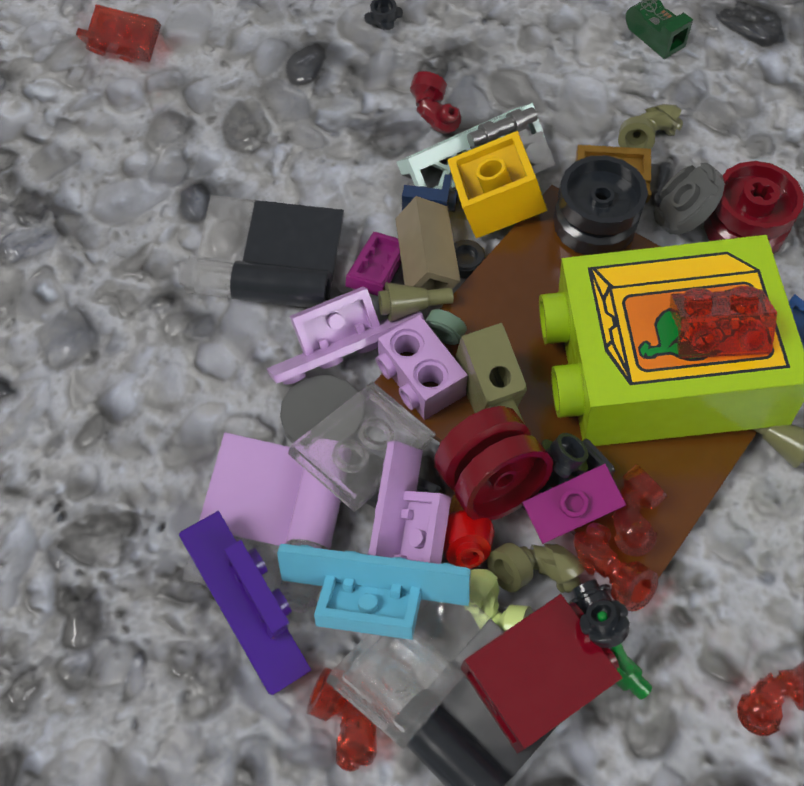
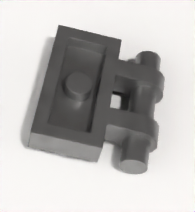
M533 107L523 111L520 109L513 110L507 113L506 118L495 123L487 121L480 124L478 130L467 134L468 143L474 148L496 140L509 132L518 131L535 174L556 165L543 132L540 131L529 136L527 131V125L537 121L538 118Z

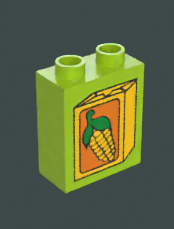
M767 235L562 258L559 291L557 293L540 294L539 296L540 323L544 343L564 342L568 361L567 365L552 366V390L557 417L578 416L582 441L588 439L594 446L791 425L804 403V348Z

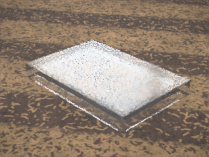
M372 381L291 444L288 455L351 510L356 512L380 490L383 462L389 441H398L424 450L432 442L436 434Z

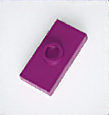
M373 232L347 273L345 287L352 289L365 287L368 289L369 294L378 296L379 291H384L385 283H391L402 263L398 238Z
M606 464L522 502L542 544L626 506Z

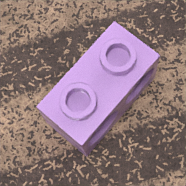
M421 315L378 338L379 356L376 357V362L380 371L387 379L392 377L400 387L399 394L405 405L410 410L415 408L424 420L466 396L468 375ZM411 352L414 353V355L402 356L400 355V353ZM425 382H435L438 386L426 387L422 384Z

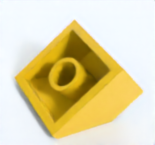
M518 131L447 159L462 208L476 239L547 211L537 178Z

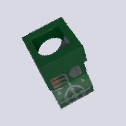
M643 0L630 7L625 16L629 30L663 59L686 47L693 19L683 12L676 16L668 9H665L660 0Z

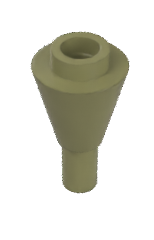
M386 282L385 290L378 292L380 314L387 315L389 322L424 310L428 306L451 304L454 300L452 288L426 290V288Z
M791 424L753 429L763 435L762 438L793 468H797L801 463L804 464L803 427Z

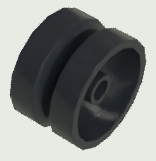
M608 155L589 156L575 161L565 170L560 183L558 201L553 217L555 232L565 245L575 252L584 255L623 251L634 239L648 196L645 179L637 168L622 159Z

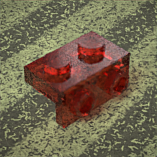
M96 4L88 30L78 28L76 36L86 44L85 48L92 53L105 56L106 52L116 54L119 59L129 63H136L137 60L150 63L161 24L154 18Z
M737 286L731 291L711 292L703 288H693L685 293L671 294L670 312L678 328L677 352L680 358L763 355L772 352L777 311L762 289L751 286Z

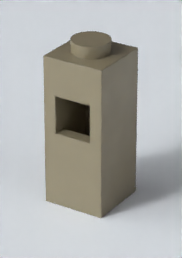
M415 196L395 218L404 284L426 288V290L453 289L460 282V275L448 207Z

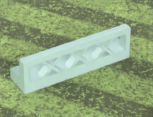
M530 103L517 107L488 121L495 123L506 118L507 113L513 110L520 109L523 111L530 107L534 108V105ZM538 118L537 121L528 124L532 135L540 131L543 132ZM479 125L396 161L401 175L410 174L415 186L427 187L420 170L432 165L443 170L438 186L433 187L435 189H442L444 175H452L448 161L446 164H442L439 161L446 158L450 159L461 151L467 152L471 150L467 134L478 130ZM452 179V188H454L456 186L454 180Z

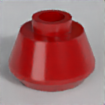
M464 509L450 513L448 515L442 555L451 564L470 569L482 564L491 552L495 533L492 521L488 518L473 520Z

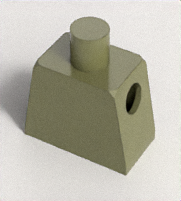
M499 323L461 336L455 360L468 375L466 395L474 412L477 413L490 407L505 406L513 408L524 422L518 406L527 391V387L503 324Z

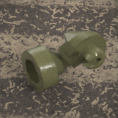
M660 104L645 109L647 112L639 116L628 118L619 129V146L652 149L655 143L656 131L659 129L661 131L664 130L668 136H674L676 129L680 131L683 126V121L678 118L681 114V108L677 105Z
M504 543L490 552L487 558L488 569L498 577V585L508 592H516L530 583L533 578V570H537L539 574L547 575L554 580L560 592L564 593L566 591L570 593L581 584L578 575L585 570V566L580 558L556 543H546L544 546L532 544L530 549L526 546L518 547L513 543Z

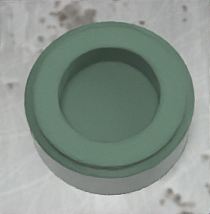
M440 309L431 310L425 321L440 341L449 345L459 344L461 336L465 335L467 330L466 324L459 317Z

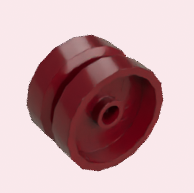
M760 161L738 163L727 169L723 174L725 183L723 196L716 209L704 221L707 237L710 241L767 235L772 252L775 254L787 239L792 226L803 209L804 193L799 182L788 171L774 164Z
M505 406L490 407L468 416L451 429L440 443L435 454L436 470L445 483L455 491L456 499L467 515L473 520L488 518L492 521L503 518L523 506L522 502L537 495L545 486L552 473L553 459L534 436H530L531 431L513 408Z

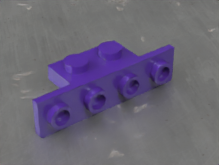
M219 510L182 530L179 533V537L267 693L275 695L311 672L310 666L288 630L289 621L286 616L291 614L292 610L281 590L277 588L271 592L262 575L267 573L268 569L256 548L254 547L247 551L242 540L236 541Z

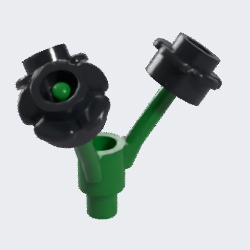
M596 579L575 587L571 591L574 599L571 601L578 605L584 613L580 618L582 633L589 635L590 640L597 646L610 648L619 663L617 671L622 676V679L615 684L623 691L630 690L639 700L646 698L652 690V685L642 676V669L627 656L622 646V642L629 634L630 625L626 617L628 616L626 606L617 600L612 601L608 590L611 588L610 585L603 584L599 586Z

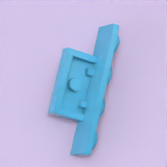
M280 544L277 552L282 581L323 586L314 613L315 624L318 627L413 640L421 600L469 606L471 570L467 567H459L449 563L436 564L413 561L402 557L360 554L355 551L343 552L320 549L309 545Z

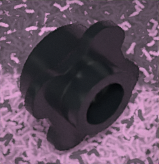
M373 0L370 4V12L364 15V19L368 24H375L378 28L390 30L394 28L396 19L403 16V10L396 5L394 0Z
M561 433L554 441L544 439L541 442L542 447L553 459V470L559 476L567 478L571 473L584 474L588 470L586 462L588 450L584 443L570 433Z

